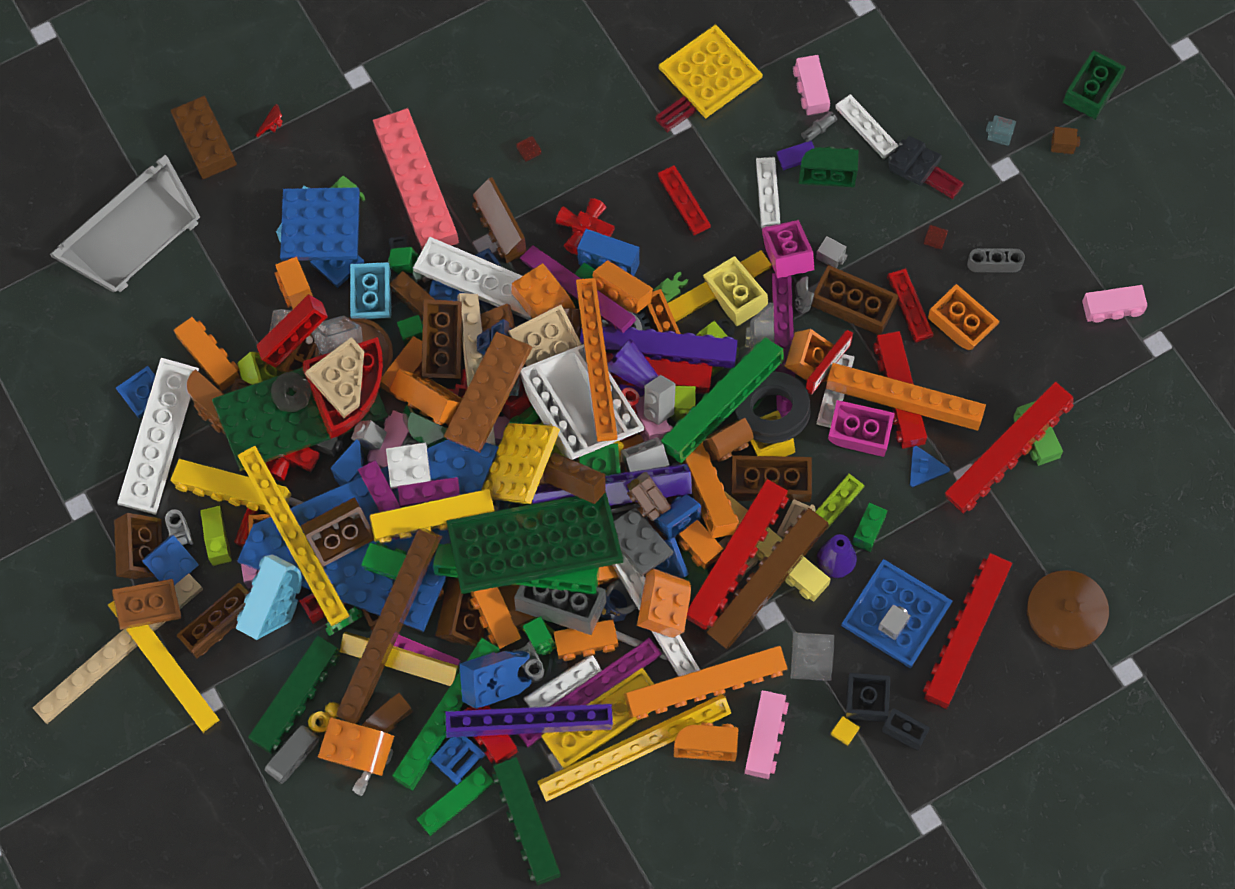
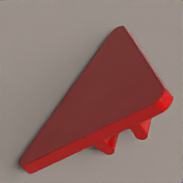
M277 104L273 106L255 134L257 138L268 128L275 132L277 125L281 127L283 121L280 118L282 114Z

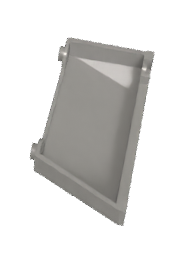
M164 155L156 161L158 164L156 167L152 165L63 241L50 255L111 292H116L117 290L121 292L128 286L126 282L180 233L187 228L192 230L198 224L197 220L200 216L168 157Z

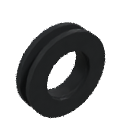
M772 372L735 409L736 419L746 418L753 433V440L770 444L785 442L797 436L806 427L810 418L809 394L805 386L797 378L786 373ZM769 395L783 396L793 404L791 411L786 416L777 420L761 419L752 410L759 399Z

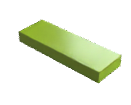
M848 474L815 512L825 519L830 527L860 493L864 485L851 474Z

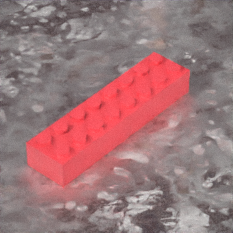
M408 108L373 120L376 134L421 250H423L429 237L451 246L458 244L456 229Z

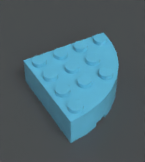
M275 555L264 556L260 561V571L252 581L253 588L244 600L246 605L237 617L238 624L236 629L256 640L291 622L298 602L295 596L301 590L302 576L300 570L293 564Z

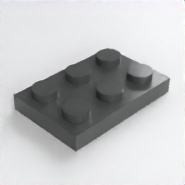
M636 507L614 521L622 554L641 577L672 556V549Z

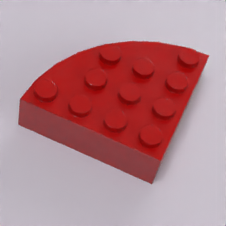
M378 337L358 343L364 350L360 405L345 418L342 417L306 376L330 439L344 434L357 425L375 402L380 388L383 368L382 350ZM330 353L305 360L303 362L304 374Z

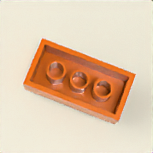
M398 369L389 390L396 394L395 398L404 402L407 401L409 407L421 410L420 414L432 417V421L439 425L444 423L448 426L450 425L462 401L461 397L432 379L422 378L421 374Z

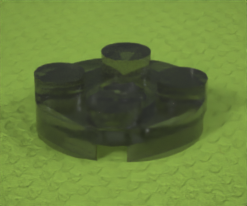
M294 372L284 373L273 383L271 397L279 410L287 412L299 411L308 405L311 397V386L308 380L301 377L300 374ZM289 388L297 392L294 396L286 394Z

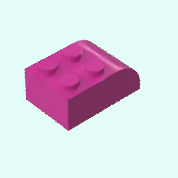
M799 220L762 228L766 252L777 278L814 270L813 250Z
M837 400L828 439L833 444L843 448L884 457L895 413Z

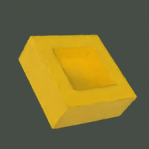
M842 716L831 732V735L849 745L860 727Z

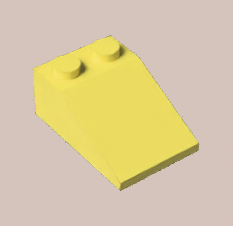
M735 256L703 275L723 310L736 326L768 308V295Z

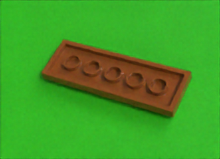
M495 333L444 434L447 440L476 452H481L532 350L531 345L501 333Z

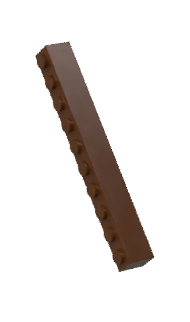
M418 528L336 716L353 724L360 722L442 536L426 528Z

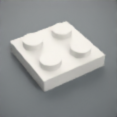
M426 443L386 448L391 489L398 488V486L431 481Z

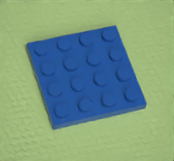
M359 188L283 189L281 261H286L296 256L298 261L358 259Z
M883 559L841 626L911 668L952 604V600ZM893 604L897 607L905 608L910 615L908 623L896 640L878 629L881 621Z

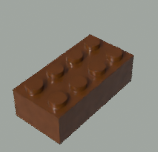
M205 96L170 110L202 180L237 165Z
M828 265L814 292L811 306L872 333L882 335L896 306L898 295Z
M732 456L731 497L736 501H754L768 479L788 490V502H792L793 499L799 502H810L812 496V457Z

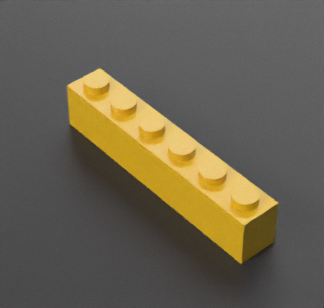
M182 459L178 460L171 477V481L177 490L182 492L187 490L193 491L194 494L201 497L208 495L216 501L226 500L235 506H240L241 504L253 511L260 509L269 514L250 477ZM278 485L288 504L291 497L290 491L287 487Z
M490 489L372 514L370 515V523L375 542L380 541V544L391 542L392 538L399 536L400 539L410 538L413 533H417L418 528H426L430 531L436 528L447 530V520L495 512Z

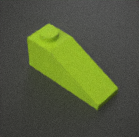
M216 506L201 510L204 540L211 564L215 566L232 561L221 507Z

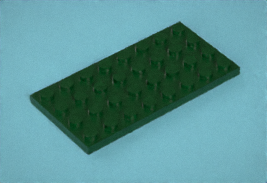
M303 368L212 399L213 406L240 471L245 470L238 455L253 446H256L264 462H268L330 440ZM379 393L372 407L361 421L378 423L388 418ZM355 426L347 432H345L344 434L354 431Z
M606 492L595 504L574 496L447 520L461 594L623 563V555Z

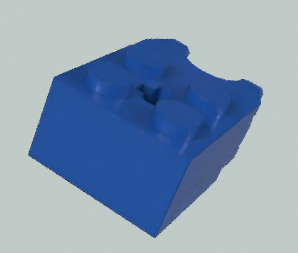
M525 651L493 652L460 663L462 702L478 709L521 693L531 685V679L517 676L520 666L530 658L529 653Z

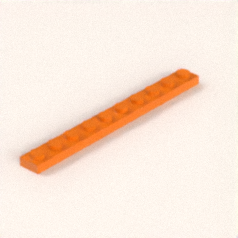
M577 279L576 288L597 442L617 440L596 279Z

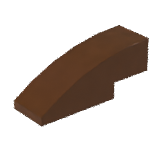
M398 693L371 715L361 726L388 734L413 711L402 695Z

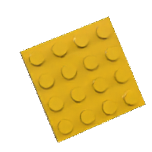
M717 25L711 27L659 64V69L705 119L762 78V73Z
M508 423L504 429V435L498 446L496 458L490 467L489 475L484 482L482 490L490 489L492 500L531 504L560 429L547 425Z

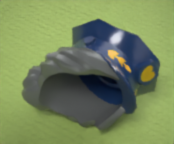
M617 579L609 584L608 587L602 588L606 590V604L600 615L604 619H613L614 622L624 621L627 613H631L636 609L637 606L621 579Z

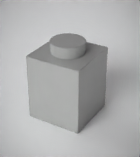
M826 236L817 250L816 259L826 265L837 268L847 258V254H845L846 246Z
M360 421L355 426L351 438L354 441L356 439L359 440L361 446L367 450H378L381 448L387 432L372 421Z
M893 604L881 621L878 629L896 640L909 621L910 615L908 611L901 606L897 607Z

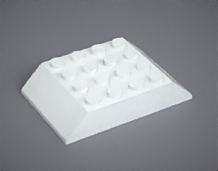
M584 344L524 367L520 372L527 397L543 424L560 429L555 444L564 457L573 460L644 430L641 421L609 373L617 440L597 442Z

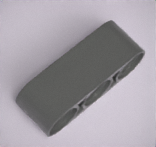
M978 248L971 251L967 266L973 272H1018L1024 263L1025 254L1020 249ZM973 259H979L981 262H975ZM992 259H998L1000 262H994ZM1011 259H1016L1019 262H1013Z
M305 725L300 726L267 764L265 772L280 784L284 783L317 745L320 737Z

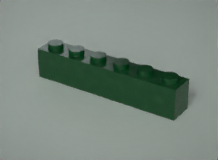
M319 636L316 637L248 738L252 743L271 755L274 751L279 750L285 734H289L292 731L295 719L304 713L306 703L309 699L312 700L317 693L316 688L320 682L323 683L327 679L329 669L339 661L340 651L336 646Z
M517 757L494 765L495 772L492 773L495 784L500 783L502 788L499 795L502 803H507L509 807L506 814L509 822H514L516 830H513L516 841H521L524 849L520 850L524 862L528 861L531 868L527 869L531 882L535 880L538 886L561 877Z

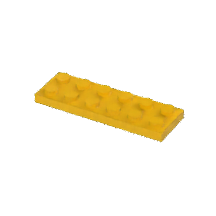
M641 668L588 704H612L613 725L611 730L551 732L543 734L541 736L561 767L565 769L577 763L639 721L636 719V716L630 717L623 694L653 685L654 683L645 670Z

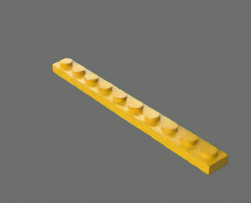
M253 446L238 455L242 465L330 625L334 626L348 618L347 610L256 446Z
M721 694L537 781L544 799L549 801L675 741L678 733L687 726L701 725L704 722L713 723L731 714L727 700Z

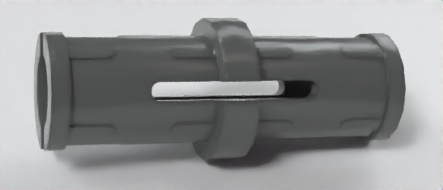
M829 111L828 114L820 120L814 121L810 128L802 132V137L804 139L807 138L806 142H809L817 135L823 134L826 128L837 121L836 115L831 116L833 112Z

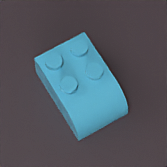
M389 262L350 264L351 318H391V289L389 285L391 283V270Z

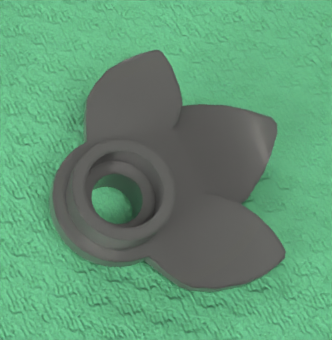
M803 277L800 281H797L795 287V309L799 314L809 312L814 293L808 290V277Z

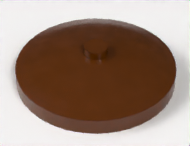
M1062 570L1050 573L1036 583L1028 598L1027 616L1033 631L1045 643L1059 649L1076 650L1092 644L1102 634L1108 622L1109 606L1103 590L1093 579L1076 571Z

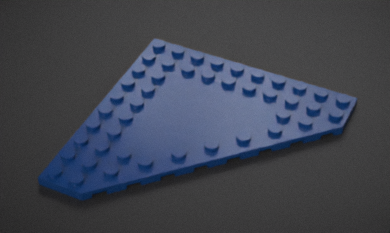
M445 440L427 448L431 481L457 477L460 495L482 491L484 482L489 475L490 467L496 458L498 446L485 442L479 453L450 440ZM388 466L381 468V471L390 486ZM362 477L290 508L300 527L304 523L354 497L370 526V515L380 513ZM398 488L391 489L400 504ZM272 517L253 524L237 560L238 563L260 571L259 564L262 558L268 555H275L293 564L300 570ZM431 529L432 532L442 536L439 544H451L448 529ZM413 533L410 538H398L397 540L392 538L391 542L383 544L387 545L388 549L395 551L397 548L408 553L416 533ZM373 540L324 566L323 569L342 602L380 616L395 580L364 570L361 564L369 544L377 543ZM435 554L403 624L422 632L426 628L447 577L435 575L433 567ZM301 572V587L311 590Z

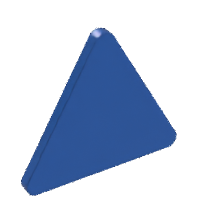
M918 446L913 447L911 487L949 473V467Z

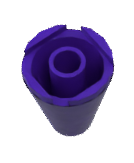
M631 339L623 345L607 364L610 373L644 391L645 385L658 377V374Z
M835 535L823 543L818 550L817 564L827 576L842 578L849 574L856 565V552L849 539L844 535Z

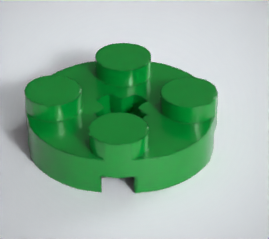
M357 607L347 611L349 617L334 626H331L329 622L326 623L327 628L325 630L328 635L334 634V632L363 617L364 614L361 609H357Z

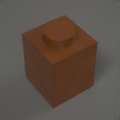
M1055 127L1052 134L1051 152L1074 154L1076 147L1080 145V136H1077L1078 129Z

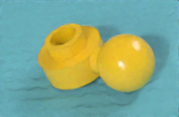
M330 702L326 705L325 712L313 713L308 720L310 729L316 733L326 731L330 717H338L336 713L340 705L336 702ZM316 719L320 721L319 726L316 725Z

